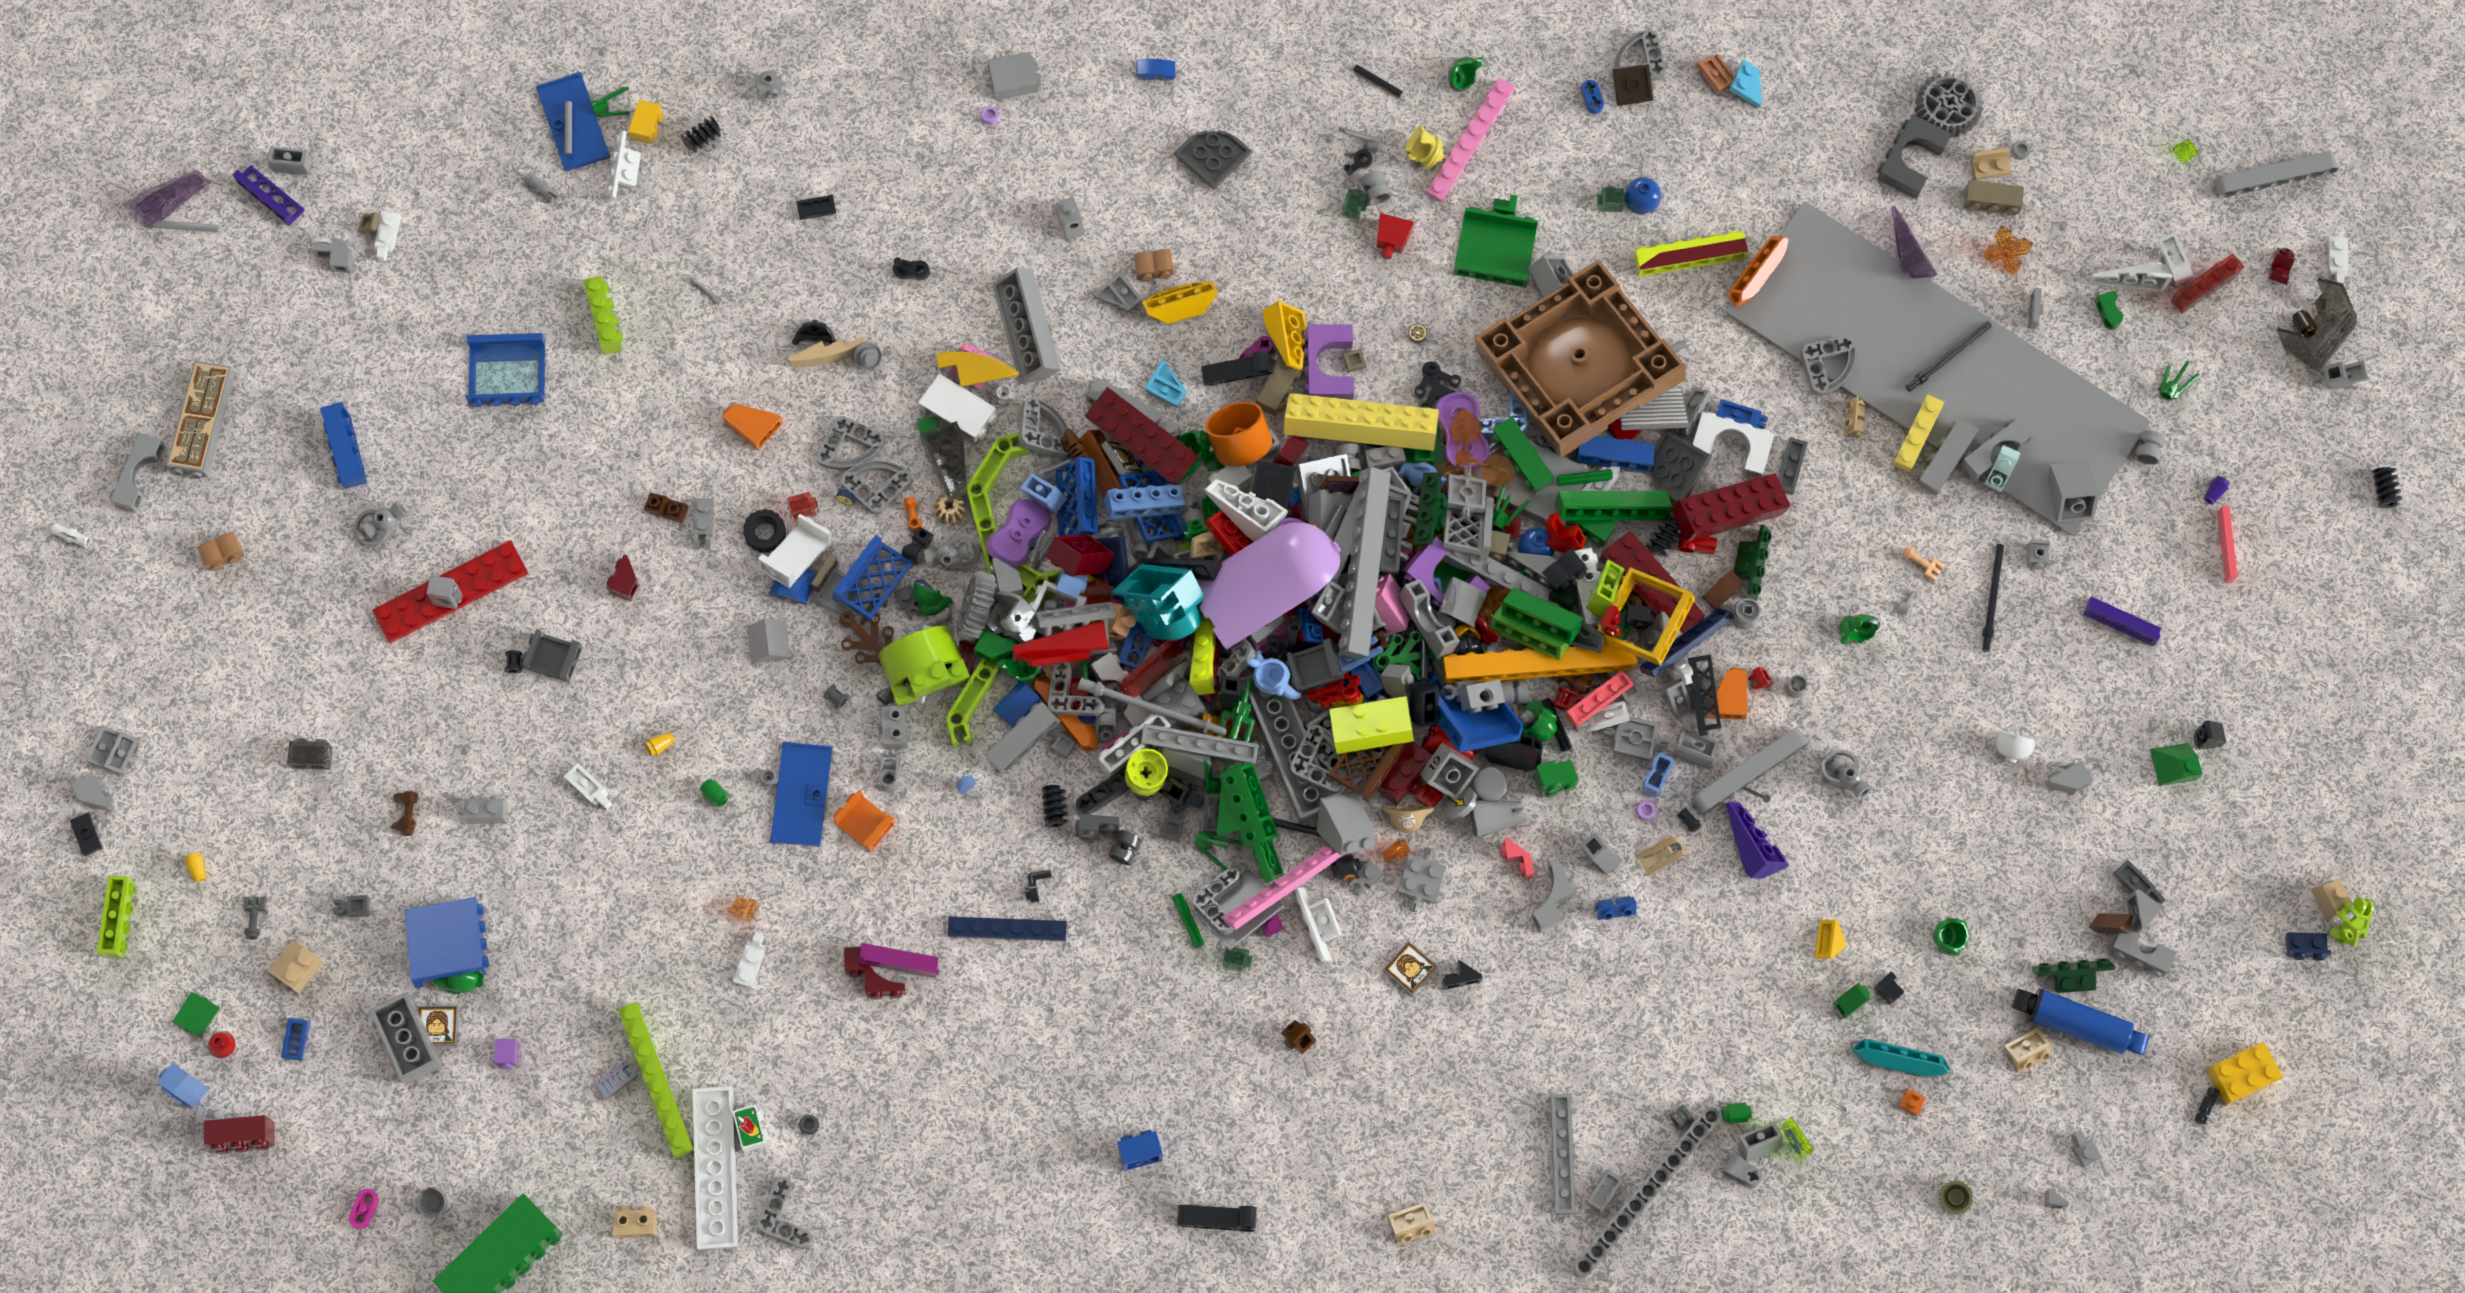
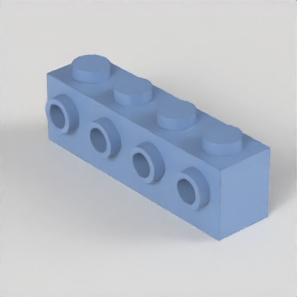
M1173 484L1157 487L1150 485L1145 488L1130 487L1120 490L1114 488L1108 490L1103 499L1108 520L1181 514L1185 506L1181 486Z
M173 1062L168 1069L166 1068L160 1073L159 1080L157 1081L162 1086L161 1091L185 1108L188 1105L194 1108L209 1089Z

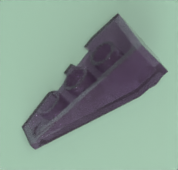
M198 170L145 190L127 204L152 229L157 221H162L206 187L209 181Z
M1895 205L1892 206L1897 252L1902 263L1899 265L1904 274L1908 273L1912 278L1934 277L1938 275L1930 260L1921 249V245L1915 236L1911 234L1912 231Z

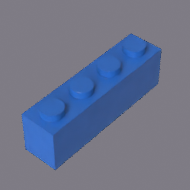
M1596 436L1576 449L1575 462L1607 467L1615 466L1620 467V469L1650 473L1654 462L1655 445L1645 441L1633 442L1629 439L1620 440L1613 439L1610 436Z

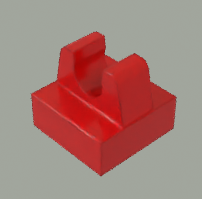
M1757 667L1748 677L1749 681L1754 679L1758 681L1757 685L1753 687L1754 690L1768 688L1774 684L1765 667Z

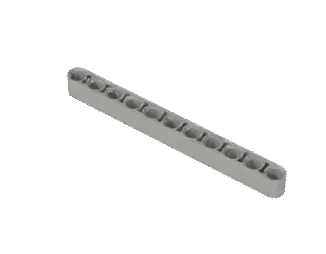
M1709 1107L1703 1111L1575 1262L1573 1271L1576 1276L1585 1278L1590 1275L1717 1125L1721 1118L1718 1109ZM1707 1113L1715 1116L1714 1122H1709L1706 1119ZM1693 1129H1701L1703 1135L1701 1137L1695 1136ZM1687 1143L1690 1146V1151L1684 1152L1680 1144ZM1668 1158L1676 1159L1677 1166H1670ZM1655 1173H1662L1665 1181H1657ZM1645 1187L1649 1188L1652 1191V1196L1646 1197L1642 1189ZM1630 1203H1637L1639 1211L1633 1212L1630 1209ZM1617 1218H1624L1627 1225L1620 1227L1617 1224ZM1607 1232L1611 1233L1614 1241L1607 1242L1604 1239V1234ZM1598 1248L1601 1251V1256L1594 1257L1591 1254V1249ZM1585 1263L1588 1266V1272H1581L1578 1269V1264Z

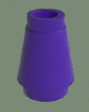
M2216 476V478L2212 479L2203 499L2213 505L2229 489L2230 483L2225 478Z

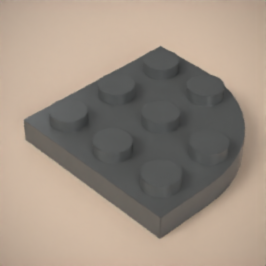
M1206 130L1194 134L1174 152L1175 157L1213 190L1252 154V150L1237 137L1220 130L1218 132H1207Z
M1665 430L1654 450L1653 481L1660 491H1667L1668 496L1678 502L1679 499L1690 496L1712 455Z

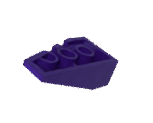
M1728 802L1726 807L1741 863L1745 868L1746 874L1750 878L1763 879L1787 868L1789 864L1776 844L1773 847L1765 839L1768 835L1765 831H1761L1754 826L1755 820L1739 802Z

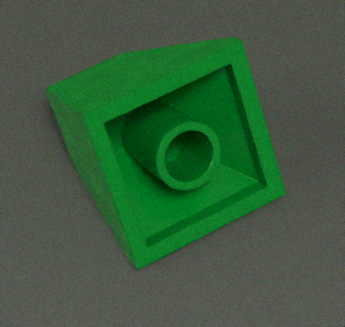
M2188 743L2150 749L2159 786L2196 781L2203 775L2198 755Z

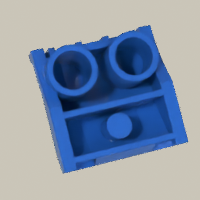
M808 568L790 588L774 580L769 596L774 595L780 599H789L806 605L813 590L811 583L816 577V571Z
M1018 681L1013 689L993 708V711L1014 728L1016 722L1021 717H1026L1031 712L1030 709L1036 703L1040 704L1043 701L1030 687Z

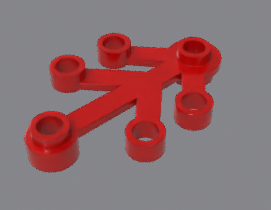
M1346 672L1344 673V679L1338 680L1336 683L1326 684L1324 686L1327 688L1311 689L1307 692V695L1312 702L1319 699L1322 708H1327L1333 702L1339 701L1353 704L1361 697V693L1357 689L1361 680L1358 674L1349 676V673ZM1348 678L1349 687L1344 688L1345 679Z

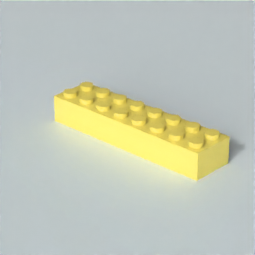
M1289 393L1284 419V435L1434 451L1439 409Z

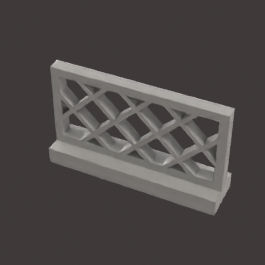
M1486 497L1484 514L1470 512V518L1474 517L1478 521L1476 523H1473L1470 519L1466 520V516L1463 520L1461 510L1447 508L1445 512L1446 524L1444 527L1443 548L1479 555L1480 561L1486 562L1491 549L1494 498ZM1455 513L1460 518L1455 519L1451 516V514ZM1464 521L1468 526L1463 527L1460 523ZM1455 526L1458 530L1454 532L1450 527ZM1472 529L1477 533L1474 536L1469 532ZM1464 534L1467 539L1463 540L1459 535ZM1454 538L1458 543L1448 542V540ZM1473 542L1477 547H1472L1468 543Z

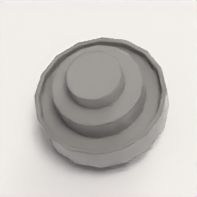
M863 342L854 351V360L862 369L875 368L882 359L880 348L873 342Z

